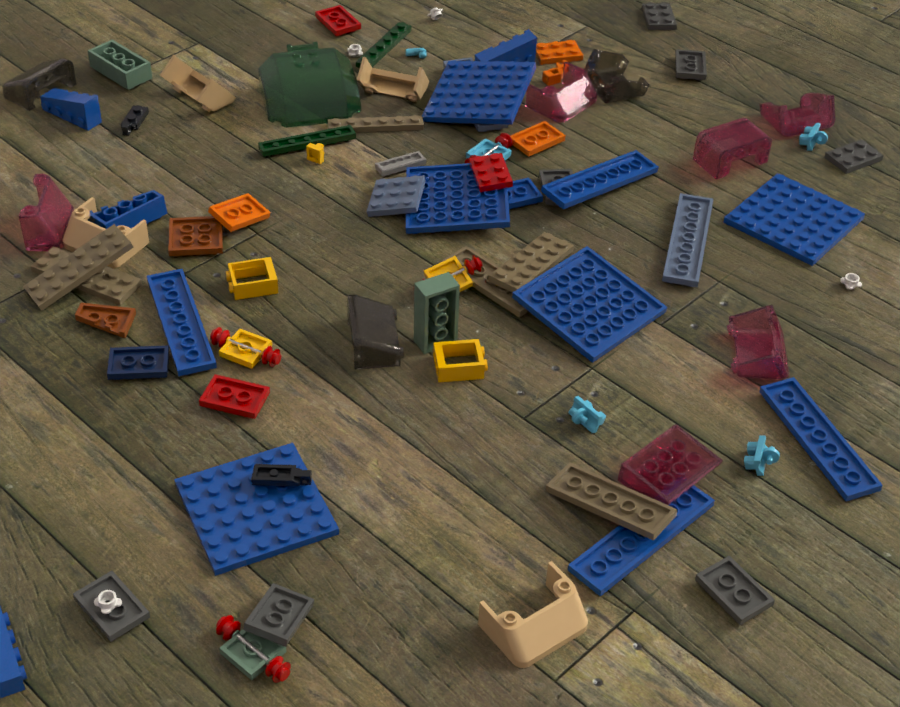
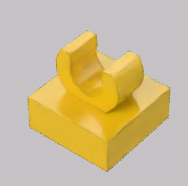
M309 143L306 146L307 160L322 164L324 162V145L321 143L316 145Z

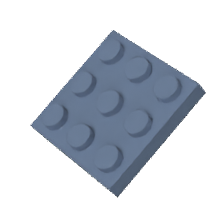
M424 175L376 180L366 211L368 217L417 213L426 182Z

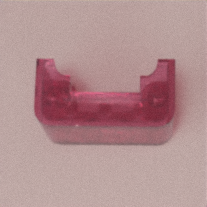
M747 118L737 119L701 131L696 138L693 160L715 179H719L729 174L732 161L755 154L754 161L757 164L767 163L772 139Z

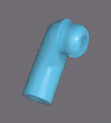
M424 48L405 49L406 56L419 55L421 59L427 56V51Z

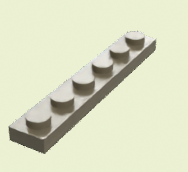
M418 115L328 119V129L351 125L355 133L424 130L423 117Z

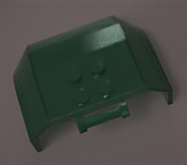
M317 42L294 46L288 44L286 45L287 52L273 53L258 68L259 87L267 118L270 122L278 121L281 123V126L286 128L328 123V119L352 118L354 113L361 111L358 84L350 59L334 47L319 49Z

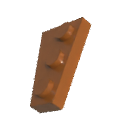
M80 303L75 313V318L79 322L126 338L136 316V309Z

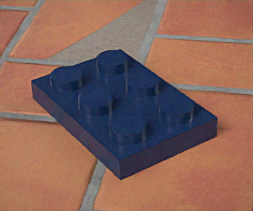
M169 345L110 348L107 369L108 380L166 378L168 376Z

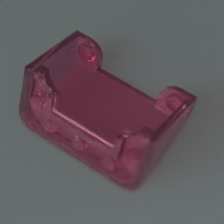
M806 93L800 99V107L787 110V105L778 106L773 105L771 102L760 103L761 115L782 136L786 137L803 134L806 126L813 127L815 123H821L819 130L830 128L834 125L836 119L834 95Z
M43 173L35 174L33 184L38 192V205H27L19 214L25 248L27 251H49L53 246L61 249L64 246L63 237L74 207L50 176Z
M773 305L730 316L727 330L729 335L734 337L736 358L731 363L733 374L737 373L738 377L778 380L790 378L784 334Z

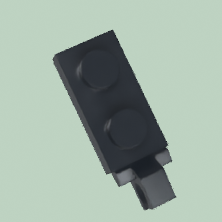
M132 106L121 123L122 135L129 136L133 129H139L149 113L148 107Z
M255 464L251 483L252 485L260 486L311 485L312 471L296 468V465Z

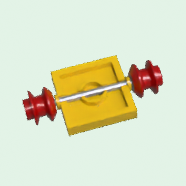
M474 255L471 261L464 260V266L461 265L456 256H453L424 270V275L428 279L449 272L460 285L461 292L473 286V281L467 273L473 276L475 270L481 272L483 265L479 257L476 258Z
M218 327L210 335L212 345L219 344L221 348L219 350V357L252 369L260 359H262L263 364L269 362L270 367L278 365L281 361L280 350L275 349L273 351L272 340L246 330L239 329L230 337L229 330L223 331L221 327Z

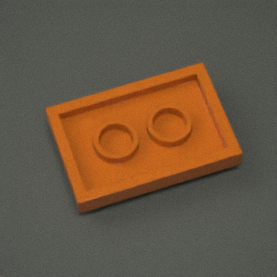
M575 40L553 41L552 43H538L536 45V57L540 65L556 62L562 63L563 60L567 62L583 60V53Z
M543 121L510 135V137L512 138V145L529 157L565 141L566 135L546 121Z
M249 193L212 205L208 210L230 232L268 219L271 214L269 210Z

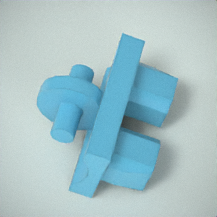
M815 123L813 127L806 126L804 134L800 135L799 145L807 146V151H812L816 143L821 145L827 142L828 135L824 131H819L821 123Z
M579 396L574 398V404L568 412L575 424L581 423L591 433H596L599 425H602L606 418L602 411L598 412L593 408L591 402L588 400L584 401Z
M759 435L758 442H748V455L755 456H745L744 458L745 469L756 470L757 476H764L766 463L771 465L780 458V453L775 447L770 446L768 448L765 445V435Z

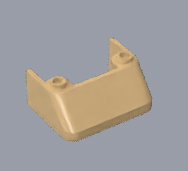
M175 55L172 56L160 74L162 78L174 85V90L180 94L184 92L201 103L203 105L202 108L209 113L232 104L236 99L233 94L210 78L209 80Z
M366 57L362 58L357 77L358 83L366 93L373 94L375 92L406 98L411 102L421 100L429 84V80L422 67H419L417 76L372 68Z
M91 197L72 212L63 237L65 249L74 252L106 230L88 221L90 211L92 210L93 213L97 212L95 198ZM143 219L132 229L124 225L117 226L134 248L110 263L108 267L113 269L120 267L149 244L146 220Z
M552 561L548 563L546 586L555 595L557 600L523 619L514 611H505L497 616L484 600L479 604L478 625L506 657L519 668L531 666L587 630L588 618L575 584Z

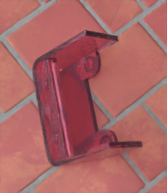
M564 62L562 84L565 86L560 89L554 86H546L543 89H539L529 84L526 92V107L556 122H566L597 101V93L587 72L583 68Z

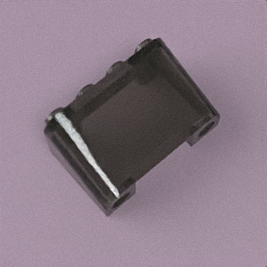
M593 49L582 72L584 79L604 103L642 97L649 87L648 82L643 77H640L639 81L627 80L623 76L629 63L623 54ZM621 61H623L622 68H620Z

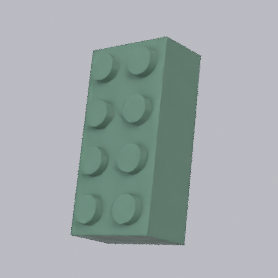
M114 40L88 50L90 67L127 90L152 79L151 63Z
M449 272L414 283V342L423 354L433 351V342L458 341L460 285Z

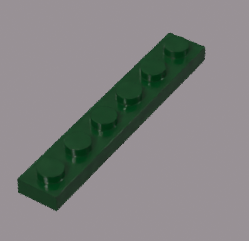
M398 22L356 61V67L360 68L363 57L367 58L372 67L375 66L411 32L412 26L404 22Z
M351 125L259 142L258 148L263 157L306 149L309 143L327 145L356 139V133Z

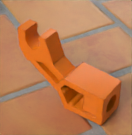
M563 60L562 64L556 62V68L543 71L542 81L548 86L561 83V79L569 71V62Z

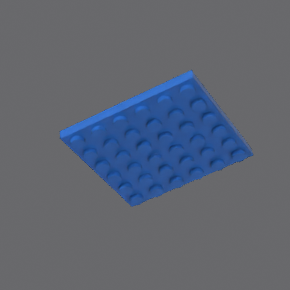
M448 61L422 114L423 122L512 125L536 70V62Z
M469 163L407 167L406 177L424 175L426 182L417 213H406V234L510 227L508 187L480 192Z
M777 173L724 217L723 223L813 266L864 219L865 213Z
M588 246L517 289L512 294L514 300L592 363L666 313L667 306Z
M294 443L174 479L177 491L215 576L339 535V527L313 479L311 485L260 486L252 485L251 483L255 464L296 465V468L307 470Z

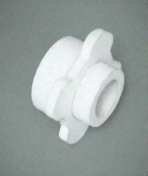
M433 8L427 16L431 17L432 20H437L443 16V9Z
M352 44L347 49L349 56L358 57L363 55L359 44Z
M848 273L840 280L850 290L862 286V283L859 282L860 277L854 273Z
M112 590L102 591L94 600V605L99 606L103 614H109L111 610L122 604V600L117 598L116 593Z

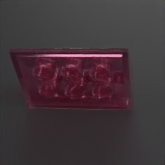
M675 424L623 462L617 480L627 488L669 505L718 467L723 460Z

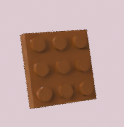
M213 216L170 218L169 256L223 254V225Z

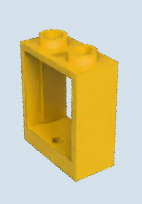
M271 257L228 263V271H225L229 292L234 294L235 300L278 293V279ZM266 275L267 278L265 280L238 284L236 282V279Z
M479 339L433 342V359L438 383L484 379V373L488 371L487 359H483L485 351L484 346H480ZM475 355L477 362L445 364L444 357Z

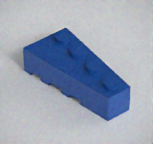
M528 29L522 35L517 34L507 42L502 41L494 48L490 47L475 54V61L535 62L537 37Z
M53 88L40 96L41 106L44 111L87 131L102 123L98 95L89 96L88 93L78 94L76 91L68 92V90Z
M152 190L134 196L131 201L117 202L118 205L110 208L108 206L100 207L101 211L95 213L91 210L88 221L105 229L113 224L116 226L124 225L132 229L143 219L148 224L167 214L165 199L162 194Z
M1 607L0 698L25 690L23 680L27 679L24 665L18 666L17 662L22 661L18 647H12V644L16 643L12 629L7 630V626L11 625L7 612L2 613Z

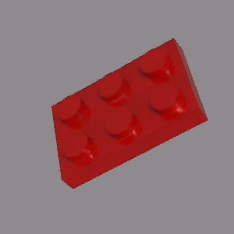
M341 5L315 12V17L335 36H341L345 33L361 29V23Z
M502 153L469 158V164L480 192L513 187V181Z
M215 374L200 397L199 406L256 419L270 394V387Z

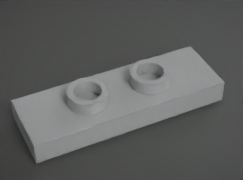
M419 151L377 162L375 163V169L383 177L407 170V167L425 165L426 158Z

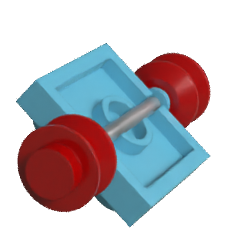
M501 133L500 136L495 138V143L484 139L466 152L467 159L465 163H469V158L491 155L493 153H502L504 160L508 159L512 150L508 149L513 144L512 138L507 133Z

